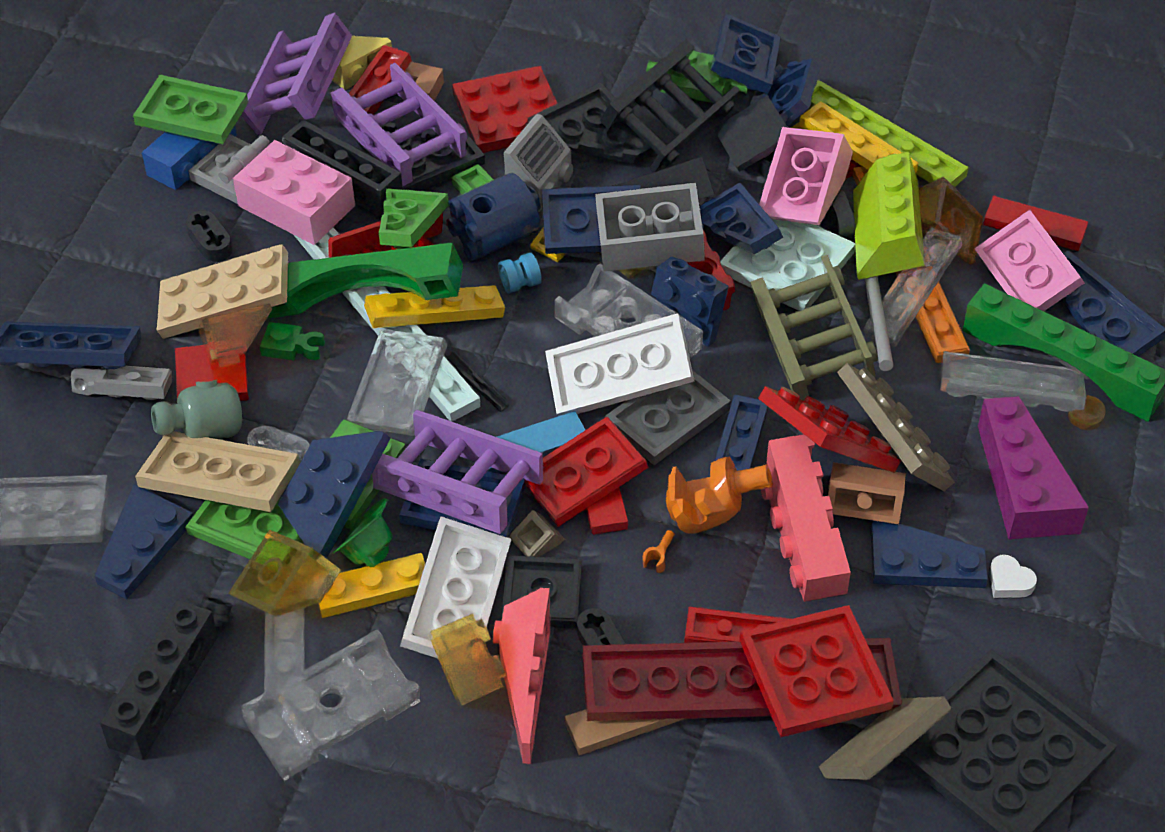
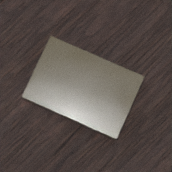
M901 698L902 705L882 713L823 762L819 769L824 777L829 779L870 780L950 712L951 707L946 698Z

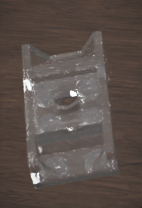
M601 263L595 267L587 287L570 301L560 296L555 299V318L579 335L587 330L595 337L677 314L615 272H604L603 264ZM680 316L691 359L702 349L703 330ZM632 317L636 319V321L631 323L620 320L621 318Z
M377 629L241 707L245 723L283 781L318 762V754L381 717L388 721L419 703L420 687L415 681L406 679L391 658L384 638ZM329 693L338 694L343 699L338 706L332 708L322 705L320 701L323 696Z

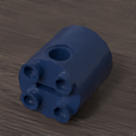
M513 172L448 201L451 215L450 218L446 219L448 230L453 237H459L463 244L464 253L470 261L487 256L537 233L540 227L538 210L541 208L540 199L533 187L525 184Z

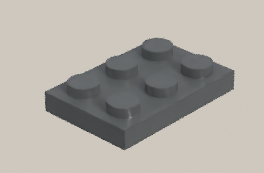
M693 370L694 382L627 400L605 416L609 417L635 449L653 465H656L730 410L731 400Z

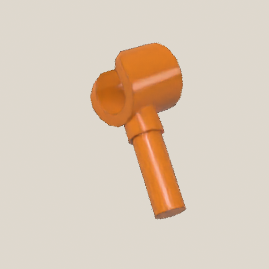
M667 530L657 547H649L644 551L642 556L644 568L647 567L649 561L656 559L659 561L656 566L657 573H662L665 570V553L675 536L673 531Z

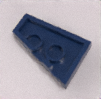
M133 484L94 575L96 583L127 600L185 533L186 525L193 517L192 512Z

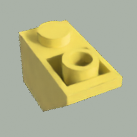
M352 36L332 80L344 90L354 86L382 46L392 47V41L388 38Z

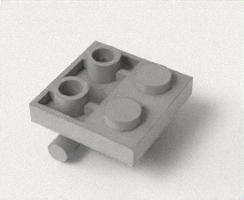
M230 134L224 144H218L189 170L190 180L238 204L233 177L269 146L270 142L265 136L261 135L252 144H249Z

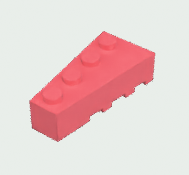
M803 434L769 440L766 464H768L772 474L773 486L772 488L761 489L764 500L770 501V519L773 528H779L781 534L780 549L782 556L790 560L792 585L794 588L800 589L803 601L806 602L847 594L851 572L839 529H831L834 524L833 508L830 497H823L821 480L823 472L820 461L812 463L811 460L812 448H814L815 444Z

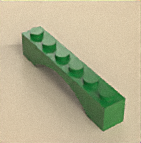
M453 243L288 263L287 302L263 309L268 318L299 315L312 305L330 296L347 290L369 286L401 288L415 293L425 300L457 297L459 295L463 263Z
M985 283L968 303L962 331L992 346H1024L1053 355L1074 366L1093 380L1108 395L1116 407L1149 422L1164 400L1165 369Z

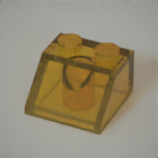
M269 530L228 594L274 617H278L320 603L326 593L332 588L341 569L312 547Z
M470 614L427 633L457 705L463 706L503 687L500 679L505 677L506 674L498 655L491 657L485 642L491 639L482 618L475 621L473 614Z

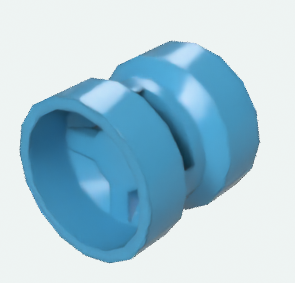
M532 253L520 255L519 260L512 261L507 259L498 263L500 279L508 294L519 291L521 286L524 285L532 287L541 284L540 268Z

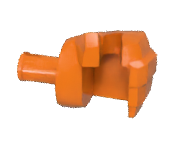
M724 457L711 463L710 477L686 482L677 466H675L668 476V490L666 492V506L672 520L676 521L679 529L685 533L695 534L717 527L727 522L740 511L742 493L772 488V474L768 464L737 471L731 457Z

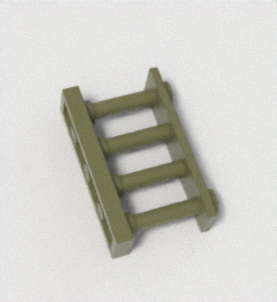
M828 255L821 257L824 274L775 291L774 288L768 290L763 277L750 281L755 302L790 389L797 393L801 400L809 396L807 385L812 384L811 380L837 372L846 363L852 366L863 363L864 368L874 377L876 376L873 362L878 361L877 352L872 341L865 342L841 287L845 285L842 272L838 265L832 266ZM826 287H830L834 296L832 300L786 316L785 313L778 315L776 308L780 307V303ZM839 311L841 312L845 322L844 325L798 341L795 338L789 340L786 335L791 332V328ZM849 337L852 338L857 349L809 367L805 364L799 366L797 361L803 353Z

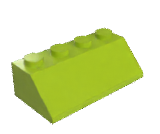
M910 153L891 154L876 159L853 190L858 280L925 266L918 180Z

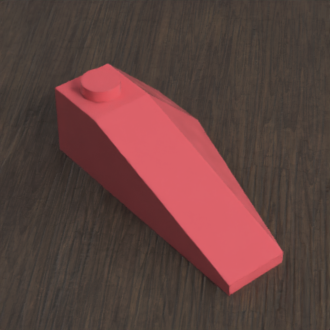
M540 588L505 605L502 621L496 620L494 625L493 643L499 644L502 670L524 764H531L551 633L550 588Z

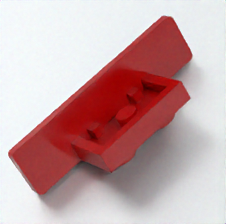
M443 213L413 247L434 245L427 238L442 233ZM381 221L333 236L328 240L329 258L396 250V248L390 245H380L379 229Z

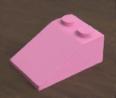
M782 127L759 203L771 219L820 225L845 181L853 154L844 134Z

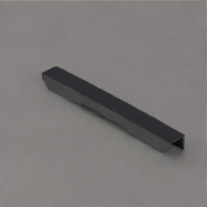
M454 351L448 356L443 353L444 357L456 371L495 408L501 412L509 407L506 399L492 386L486 384Z

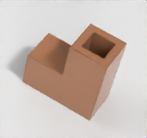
M411 62L405 72L410 73L414 82L431 99L435 100L444 84L443 69Z

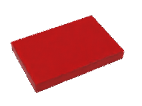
M607 416L543 457L542 483L539 485L525 480V487L559 527L646 470L648 465L642 455Z

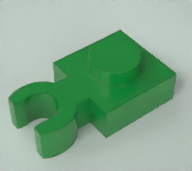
M269 322L260 345L261 356L294 361L297 353L303 354L307 359L318 360L320 358L319 347L314 345L324 346V334L320 332L303 334L302 326Z

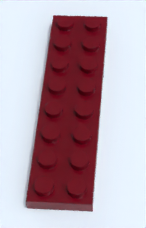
M865 638L893 697L892 709L902 705L890 638ZM740 642L583 646L582 660L587 721L771 716Z

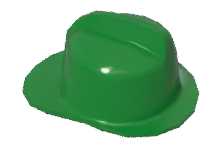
M387 498L381 499L356 522L341 546L333 554L340 551L354 564L362 565L365 563L369 567H375L389 553V543L393 538L382 516V512L388 503Z

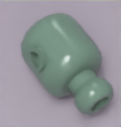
M217 380L209 382L197 381L196 386L185 388L180 392L177 404H170L168 402L154 404L151 408L153 429L159 435H168L176 429H181V432L190 438L208 437L223 440L224 438L235 436L240 431L242 426V408L237 390L231 384L217 383Z

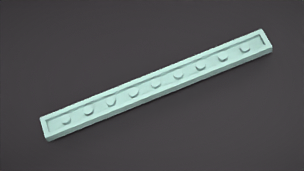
M333 227L315 245L297 236L295 237L313 259L329 258V238L339 235V233ZM384 286L361 287L342 292L371 328L372 325L364 306L366 295L390 294ZM418 325L372 328L449 421L452 422L480 407V397Z

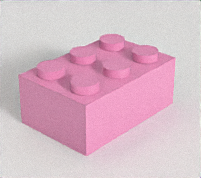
M276 140L233 177L239 207L313 245L323 238L355 207L351 177Z

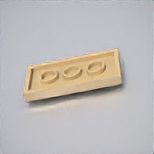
M283 244L161 280L157 332L164 339L286 303L288 251Z
M173 431L171 434L164 435L137 473L136 481L138 487L271 512L291 481L300 461L299 455L296 453L208 437L190 438L185 433Z

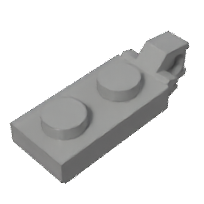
M125 366L118 369H104L103 367L101 369L74 368L71 373L72 392L88 396L91 394H104L110 397L131 396L142 397L146 400L164 399L172 383V371L164 368Z

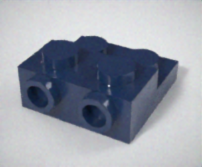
M672 256L657 266L651 295L656 297L652 317L659 319L678 313L682 319L685 335L709 347L716 341L729 286L717 280L713 275L703 273L688 265L686 261Z

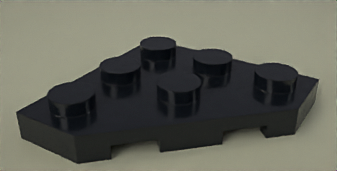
M601 83L538 113L543 115L570 148L571 152L632 164L656 153L626 123L621 124L618 121L608 129L599 121L609 103L615 99ZM535 115L528 117L527 124Z
M391 122L381 126L385 132L388 131L390 133L399 129L396 128V123ZM428 129L398 145L403 150L409 151L439 135L434 130ZM467 136V141H465L466 156L461 158L450 146H447L414 162L412 167L413 182L403 186V190L421 191L448 180L477 164L482 166L485 164V155L473 140ZM357 140L358 144L361 146V148L364 150V152H365L366 154L372 156V155L362 146V144Z

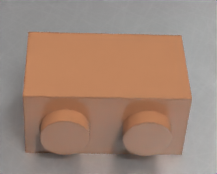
M833 462L828 491L833 514L899 524L906 473H893L887 470Z

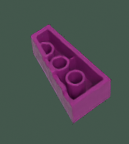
M1020 397L984 399L978 428L1008 539L1081 534L1089 507Z

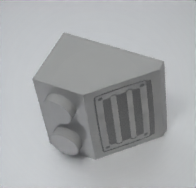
M538 113L504 152L505 175L513 172L525 184L533 187L540 199L541 208L538 212L542 210V189H559L563 182L569 181L573 173L570 148L543 115Z

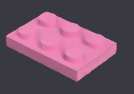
M1030 210L974 248L1008 295L1042 311L1047 310L1084 284L1080 275Z

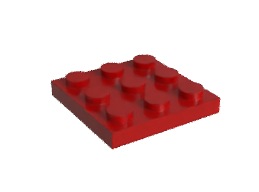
M541 66L452 84L453 95L469 135L482 153L508 148L526 127L528 117L557 104Z
M765 386L758 398L822 448L895 473L901 462L898 457L890 452L892 448L890 444L875 436H872V438L868 436L870 430L867 427L853 420L849 422L847 420L849 414L836 406L830 405L829 409H826L824 404L809 396L801 400L797 393L785 387H781L777 391Z
M849 605L740 632L739 641L780 737L892 709L893 697Z

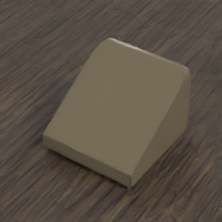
M534 510L509 535V538L525 556L534 557L544 555L565 540L544 516Z

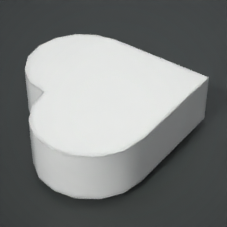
M999 555L991 563L989 575L993 598L1027 597L1033 593L1037 577L1031 569L1020 566L1019 562L1009 555Z

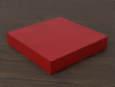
M244 340L175 348L177 398L185 388L196 386L197 381L209 382L217 380V383L231 384L237 390L240 401L249 400Z

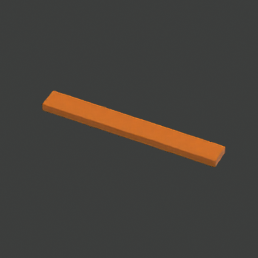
M863 166L856 167L853 170V178L856 185L859 184L868 171ZM924 251L925 266L897 271L896 275L935 363L968 358L970 348Z

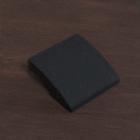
M765 96L713 129L737 170L741 172L774 152L782 127L787 126L769 97Z

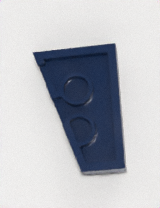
M741 183L699 206L704 232L752 254L769 248L773 243L783 238L779 227Z
M871 520L873 584L986 588L988 577L985 549L901 523L893 524Z

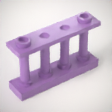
M336 13L325 16L317 35L292 43L284 31L278 32L247 95L248 105L241 114L257 135L262 134L271 114L295 107L305 120L316 116L352 37V34ZM309 51L307 55L299 57L300 53ZM299 71L298 75L289 78L291 73ZM290 91L288 96L279 98L282 93Z
M396 63L390 65L391 83L358 98L351 97L342 87L331 92L334 116L375 159L401 172L402 186L413 182L412 167L414 162L450 146L461 158L466 156L465 141H467V133L460 123H456L414 82L410 73L404 72ZM395 94H398L404 100L374 116L364 110ZM412 111H415L421 117V119L392 133L385 132L381 128V126ZM430 128L439 135L409 151L403 150L398 145Z
M416 410L413 413L415 439L398 458L382 454L372 473L373 487L501 534L508 525L506 498L522 478L539 485L542 483L543 453ZM428 445L444 451L429 469L412 464ZM459 456L475 462L460 481L443 475ZM490 467L507 473L493 492L475 487Z

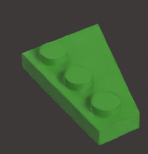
M386 189L384 215L381 217L379 229L380 245H390L396 249L413 247L448 207V193Z

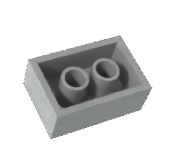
M696 183L595 194L604 272L659 266L672 256L686 262L705 260L703 228Z

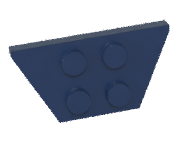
M813 59L789 62L786 69L776 64L772 86L767 94H763L762 98L765 96L769 97L786 126L805 113L811 105L812 94L817 84L816 80L820 70V66Z
M374 431L312 440L280 499L279 507L312 556L318 561L325 563L391 439L386 433Z

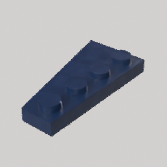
M1070 251L1063 253L1080 275L1084 284L1065 296L1061 301L1084 331L1138 357L1165 338V328Z

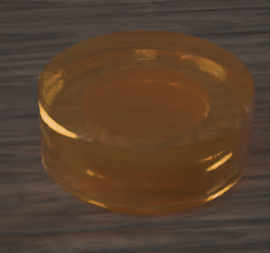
M1081 395L1072 400L1068 411V418L1074 426L1080 429L1093 430L1102 424L1106 409L1104 404L1096 397Z

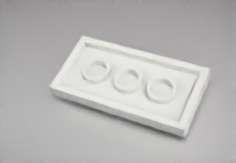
M678 313L545 351L558 416L573 411L579 414L694 382L682 319Z
M440 517L400 647L474 669L511 539Z

